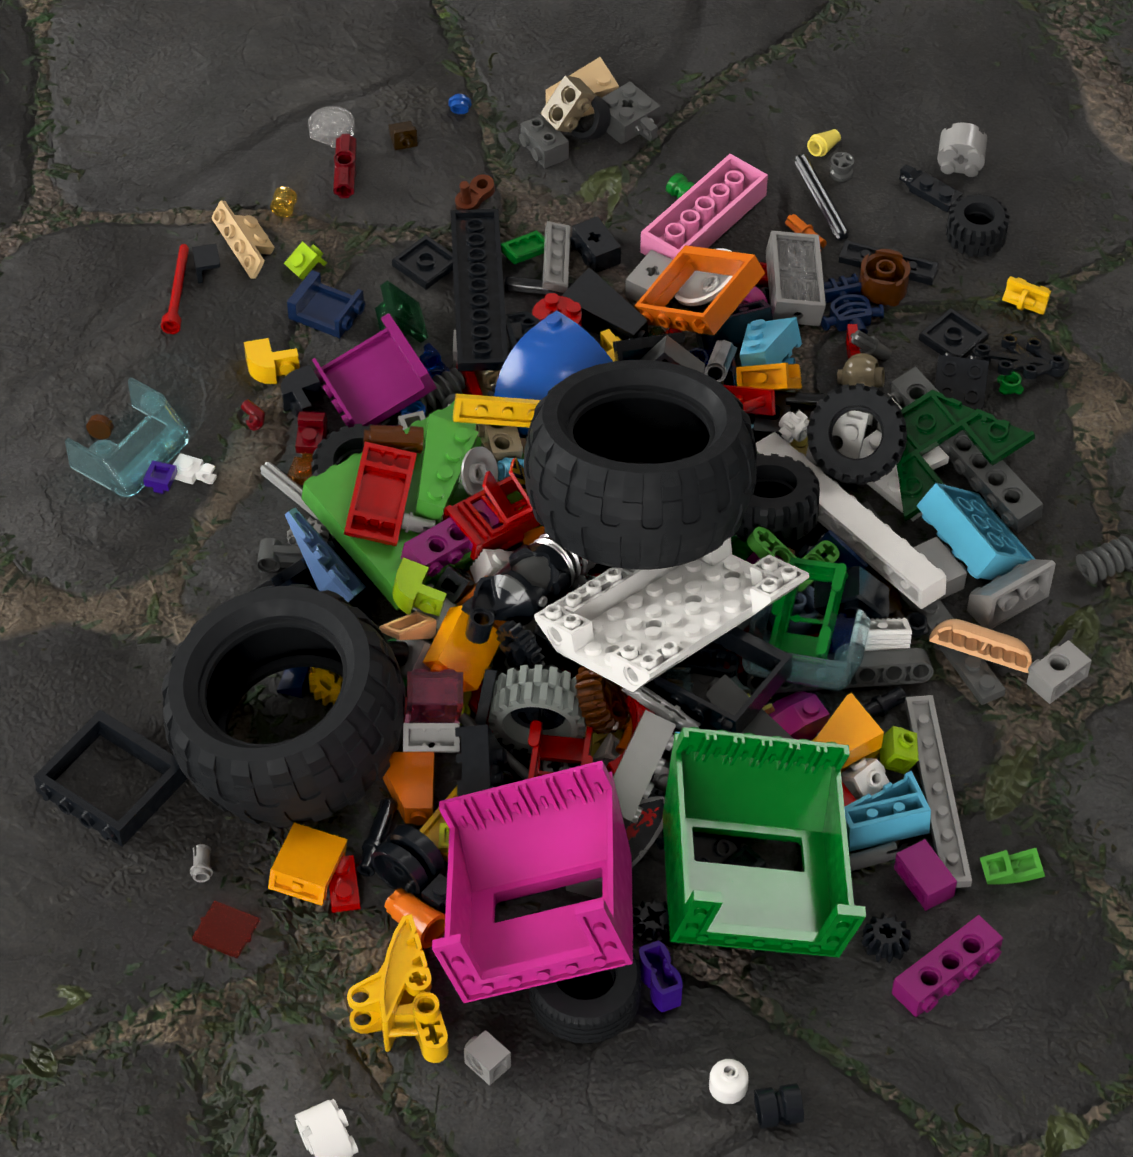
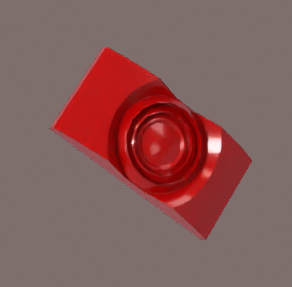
M370 442L364 443L344 535L397 547L417 453Z

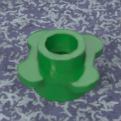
M1012 372L1008 376L999 375L997 377V382L1000 383L999 392L1003 395L1023 393L1024 387L1021 386L1022 377L1017 372Z

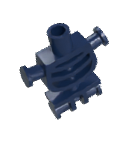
M855 273L847 278L839 276L838 282H835L834 278H829L827 282H824L825 303L831 302L829 317L823 316L821 320V326L825 331L834 325L838 331L847 330V324H857L858 330L868 334L866 326L871 325L872 317L884 318L883 304H879V307H871L869 299L861 295L862 285L858 282V277Z

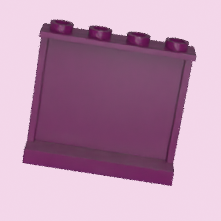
M389 313L381 318L386 327L384 330L326 365L320 367L315 358L312 359L317 368L313 371L318 377L320 384L326 383L322 387L329 399L335 397L331 402L339 414L345 413L341 418L346 426L348 425V428L355 427L354 424H362V426H369V424L377 425L437 389L430 374Z

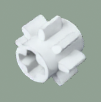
M800 410L796 414L791 411L784 414L779 422L781 436L789 443L794 439L798 442L803 441L807 437L808 416Z

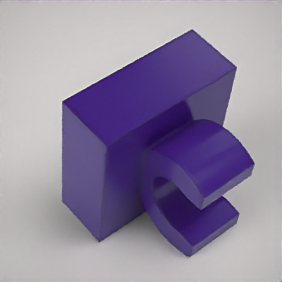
M152 460L143 478L144 486L153 488L155 493L165 494V491L170 490L177 475V466Z

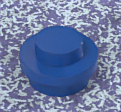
M455 94L449 98L448 105L453 113L465 114L469 111L472 101L464 94Z

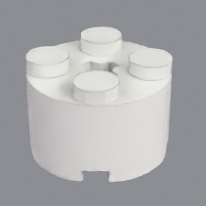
M334 1099L324 1101L295 1115L300 1136L306 1150H309L311 1155L314 1154L315 1157H353L354 1154L359 1152L352 1135L349 1136L345 1128L349 1126L343 1110L338 1108Z

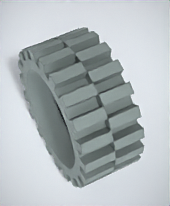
M535 664L534 669H529L528 665L520 666V671L513 667L507 670V675L501 673L498 676V680L494 682L488 719L489 728L493 731L496 739L502 738V744L506 746L513 744V749L518 751L525 748L528 749L527 753H532L533 747L528 745L530 724L534 720L543 723V735L583 739L586 732L585 718L581 716V708L578 707L577 689L575 688L577 684L576 677L571 679L570 672L564 670L562 673L557 672V667L550 666L549 670L542 669L543 665Z

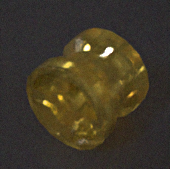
M288 187L277 188L274 192V199L271 201L270 209L277 216L289 217L294 211L297 194Z

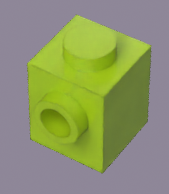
M892 726L883 736L882 748H880V762L885 769L905 774L919 761L917 733Z

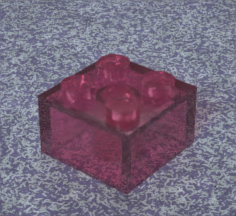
M426 669L407 671L404 723H460L458 718L461 716L463 708V672H456L453 669H444L440 672H429Z

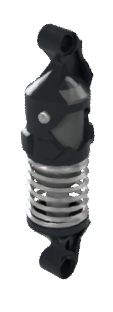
M546 533L540 535L539 539L534 540L530 545L525 544L519 547L510 555L509 562L489 577L480 578L473 596L462 605L461 610L469 615L465 631L467 639L476 644L487 642L494 620H514L516 625L520 623L521 626L529 624L535 619L534 614L553 604L558 598L561 599L566 596V591L570 589L579 575L588 573L598 563L587 561L584 558L581 560L578 555L568 551Z

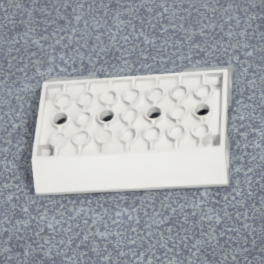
M730 537L715 551L683 565L651 570L609 568L604 573L589 580L586 584L566 594V596L553 604L546 606L543 610L534 614V617L556 652L634 692L794 590L809 578V573L771 555H767L755 564H751L732 555Z

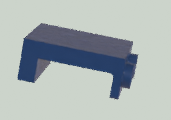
M311 270L287 301L289 319L337 338H341L345 331L350 330L354 319L358 314H362L366 305L363 290L358 289L354 295H350L321 283L320 273Z

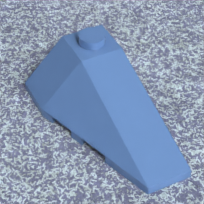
M296 508L291 509L285 514L320 592L329 590L344 597L348 603L352 601L366 586Z

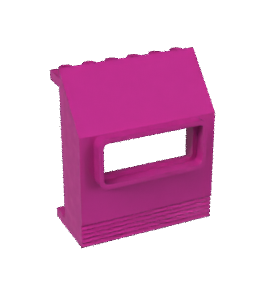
M603 760L439 801V811L449 827L445 935L443 938L432 940V950L463 1003L633 964L632 855L612 771L608 772ZM602 878L603 895L601 898L495 923V906L499 902Z

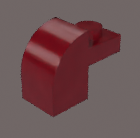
M300 411L297 419L296 453L313 454L314 450L318 448L317 445L323 439L327 440L326 412Z

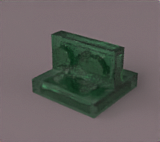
M387 280L380 285L384 302L375 307L380 331L386 328L381 318L389 313L404 336L410 335L422 343L428 338L420 303Z

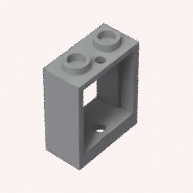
M403 723V752L460 753V739L455 736V727H460V723ZM431 742L435 743L433 748L429 747Z

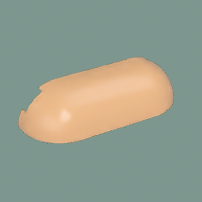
M949 619L943 621L932 630L929 637L930 642L1028 674V668L1033 663L1030 650L1018 638L964 620Z

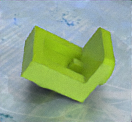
M302 241L284 264L300 279L304 280L318 262L323 266L327 262L322 258L324 253L314 244L309 247Z

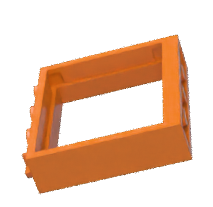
M685 245L634 307L648 320V325L715 335L765 272L753 254ZM694 271L733 276L703 313L665 307Z

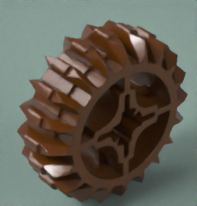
M584 666L580 667L576 675L577 684L575 688L577 689L578 707L581 708V716L585 718L586 725L593 727V731L597 734H607L622 729L623 725H626V718H628V706L625 702L627 694L621 691L623 687Z

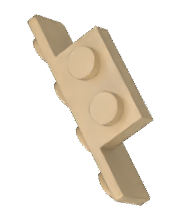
M220 201L213 213L212 220L249 277L256 279L264 264L261 254L271 255L275 247L255 217L250 215H234L226 201Z

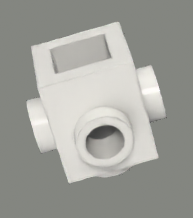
M864 757L851 764L848 769L841 773L842 782L856 800L867 794L872 796L880 792L883 786L889 783L885 774V768L878 759Z

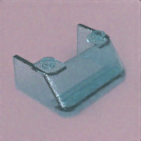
M132 377L128 379L132 407L147 416L119 444L103 439L96 441L89 448H86L70 438L65 440L70 468L123 497L134 496L144 487L143 478L152 460L168 463L189 442L187 426L164 395Z
M771 604L751 617L748 633L767 643L770 642L772 634L771 630H766ZM857 609L850 644H844L839 647L835 653L834 660L788 653L792 655V673L785 682L835 691L847 687L863 661L871 624L865 612ZM742 658V666L751 676L766 679L771 673Z

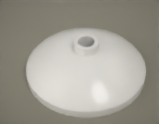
M717 248V249H716V250L731 251V250L724 249V248ZM694 271L674 297L680 304L685 306L708 304L715 299L733 276Z

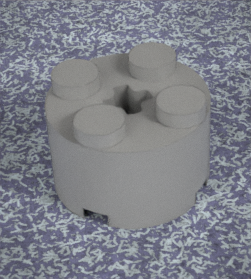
M964 122L954 123L952 128L947 130L944 128L940 135L937 156L941 171L945 174L955 172L963 173L968 177L977 176L978 171L983 168L985 163L988 140L986 133L984 132L983 135L979 131L978 126Z

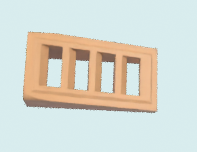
M416 611L410 615L379 626V629L382 633L398 640L433 639L436 636L437 620Z

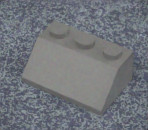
M1031 559L1023 565H1016L1007 574L995 577L991 583L982 588L974 589L969 595L967 612L982 627L993 629L1049 596L1056 563L1053 560Z

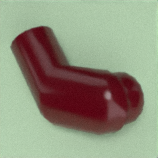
M245 400L241 405V409L249 415V420L246 419V425L250 430L257 431L264 425L265 412L251 400Z

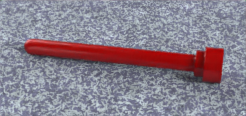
M182 244L179 247L169 309L161 320V329L167 334H176L181 328L182 321L178 315L189 252V247L186 244Z

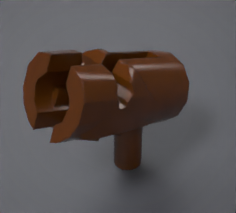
M370 425L369 430H364L363 445L365 442L422 454L424 429L423 427L410 426L408 434H405L402 425Z

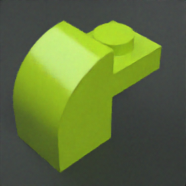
M403 557L396 573L392 592L396 605L408 615L411 614L415 607L424 613L440 616L447 593L424 585L429 567Z

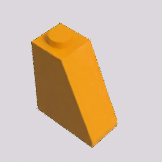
M850 693L844 698L814 741L836 742L849 745L850 755L842 767L844 769L882 748L884 731L855 696Z

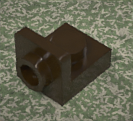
M411 121L388 125L395 150L418 146L417 129L412 125Z

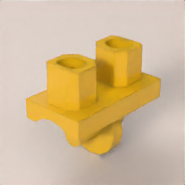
M1010 276L1007 280L1002 300L1017 305V309L1021 311L1025 308L1044 315L1051 291L1047 287H1039L1028 283L1022 278Z

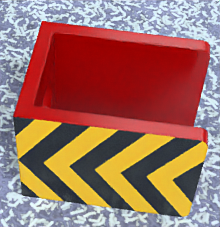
M517 458L512 459L509 474L524 496L523 499L511 504L490 471L485 473L482 484L483 489L505 523H509L533 511L525 486L524 469Z

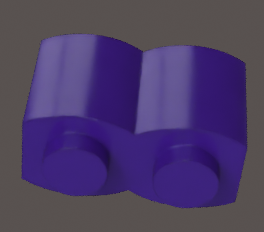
M659 940L641 946L639 949L641 980L650 988V997L654 1006L660 1012L681 1006L683 982L678 970L671 965L668 949Z

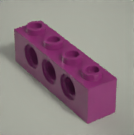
M482 499L472 504L493 530L503 525L499 523L497 516ZM449 517L405 542L401 559L404 557L429 567L426 577H434L446 565L458 563L465 554L472 551L473 544L456 525L455 521Z
M980 915L976 916L894 979L892 995L915 1017L924 1011L926 1013L930 1012L944 995H952L958 989L961 982L965 979L971 980L979 973L983 965L987 962L991 964L999 958L1002 953L1003 937ZM966 950H971L975 953H969ZM945 966H951L954 969H947ZM924 982H929V983H932L933 985H932V986H929V985L924 984Z

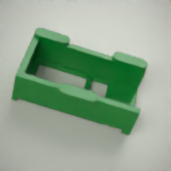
M791 557L789 564L808 572V580L832 583L824 620L804 618L799 615L792 616L798 586L773 603L771 612L776 618L769 644L792 655V660L827 665L831 639L846 578H848L847 567L844 563L838 564ZM790 620L794 623L806 622L822 625L819 637L787 633Z

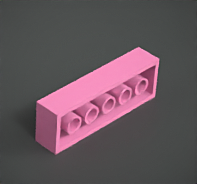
M729 154L641 231L640 253L646 256L650 250L674 259L685 245L709 248L766 196L768 175Z

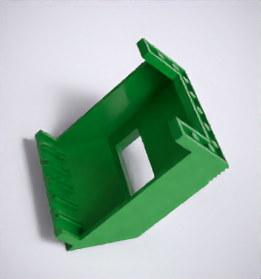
M683 727L680 733L674 734L663 809L670 942L828 957L841 956L866 918L865 906L854 905L841 769L850 755L849 745L836 742H815L808 739H788L781 736H760L753 733H733L726 730H705L698 727ZM693 832L799 843L801 845L803 872L695 861Z

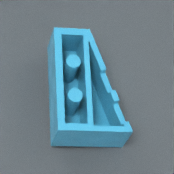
M797 317L771 321L759 319L747 324L739 354L742 367L783 363L782 360L785 357L790 358L793 355L792 349L802 345Z
M912 771L904 774V779L894 784L891 782L887 783L880 792L872 796L867 794L844 807L849 852L930 833L931 809Z

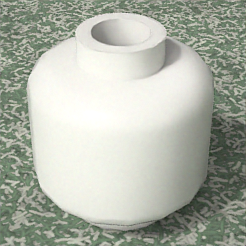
M724 1059L718 1061L712 1067L709 1077V1090L712 1096L718 1102L724 1104L739 1102L748 1090V1071L737 1060Z

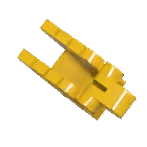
M412 914L403 916L395 929L386 952L385 961L378 973L362 980L349 989L347 1000L350 1008L353 1009L349 1016L350 1026L355 1032L360 1034L382 1031L386 1052L391 1051L396 1037L415 1036L419 1042L424 1059L431 1063H439L444 1061L449 1053L448 1034L440 1011L439 999L430 992L432 988L431 973L422 950ZM358 992H364L369 996L362 1003H357L352 999ZM367 1014L371 1017V1021L366 1025H358L354 1021L355 1018L359 1015Z

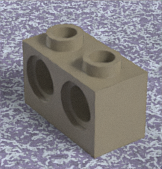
M565 75L541 111V115L557 131L571 133L578 126L579 120L585 111L589 109L596 95L580 78Z
M476 424L475 429L479 432L478 437H481L482 441L481 447L489 449L494 455L496 462L503 460L504 457L521 459L523 448L517 427Z

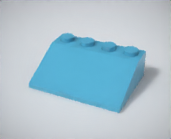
M935 483L916 505L923 513L921 516L924 521L934 526L938 531L936 533L937 536L951 546L952 554L968 566V573L976 579L993 580L997 576H1003L1012 571L1016 565H1023L1031 559H1035L993 509L987 505L979 493Z

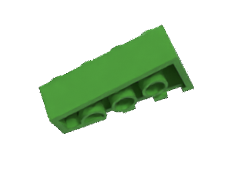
M429 414L424 437L415 516L436 520L435 525L442 522L445 507L450 505L461 481L463 459L466 453L475 447L478 431Z

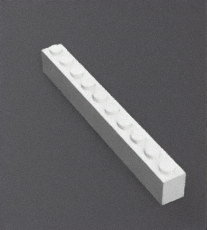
M776 432L756 442L757 454L771 455L772 453L778 454L780 457H785L786 455L792 457L794 461L799 460L803 462L806 467H809L815 473L820 487L817 521L828 530L833 531L859 557L920 609L946 594L947 576L940 568H936L927 560L925 555L911 547L906 539L898 536L888 524L880 521L870 509H866L853 495L848 494L842 489L838 482L824 474L821 468L811 463L803 453H799Z

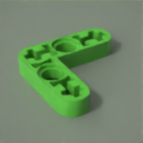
M764 527L755 528L747 538L748 546L760 559L767 555L774 557L778 555L784 562L789 563L791 557L797 558L779 539ZM824 540L802 559L834 563L839 558L840 552L835 544ZM825 552L827 556L823 559L821 554ZM805 580L799 585L798 592L804 591L814 580Z

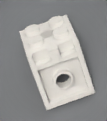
M854 410L843 414L836 421L832 437L840 436L842 438L843 446L838 450L841 454L849 458L859 459L867 425L872 426L873 415ZM808 446L806 458L814 465H817Z

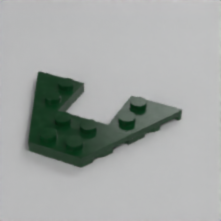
M935 390L929 391L901 409L907 429L906 447L901 460L896 464L904 520L908 521L921 512L916 505L935 483L945 485L922 457L924 454L963 430L993 466L1034 440L1035 433L1010 425L1009 421L998 420L994 415L978 408L974 410L962 405L961 401L947 398Z

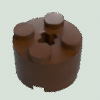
M879 249L870 256L867 254L861 263L859 280L862 285L861 294L867 297L870 302L897 306L900 300L907 294L911 269L910 263L903 259L901 253L891 249Z

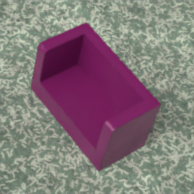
M926 839L896 853L894 869L925 911L954 896L957 880Z

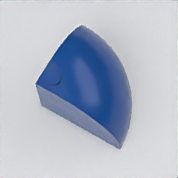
M556 310L531 328L511 350L498 376L494 396L542 400L547 396L548 391L568 376L585 368L613 361L585 329ZM517 427L520 438L524 435L527 436L529 428Z

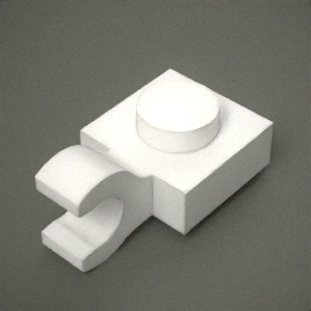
M180 453L173 464L177 466L175 480L193 485L196 479L207 484H213L217 478V475L212 474L215 466L209 463L204 464L203 460Z

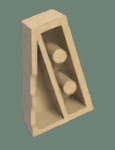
M601 57L569 75L580 78L596 96L601 98L619 88L618 83ZM561 81L546 89V104ZM592 105L585 111L582 117L594 114Z

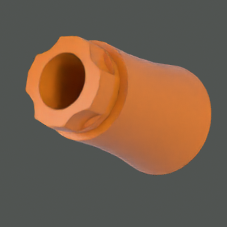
M399 888L387 898L384 907L386 912L397 923H400L403 916L412 914L422 948L432 947V940L442 938L445 934V914L427 905L412 893Z

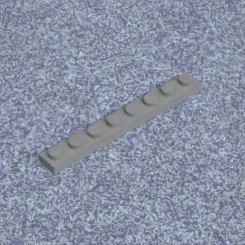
M933 695L906 697L905 707L910 731L917 733L919 759L917 766L923 795L931 809L930 830L935 853L957 880L956 888L971 887L972 878Z

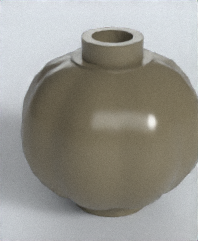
M859 353L851 356L846 361L843 369H838L837 382L842 384V386L847 384L851 386L859 383L869 387H884L885 370L884 367H879L878 360L872 355Z

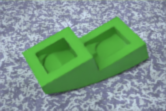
M1037 848L1009 855L1008 851L1005 850L980 858L987 884H1011L1045 877Z

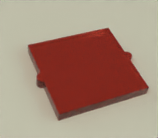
M214 901L205 917H201V924L193 935L192 941L238 959L246 943L251 942V935L260 920L258 917Z

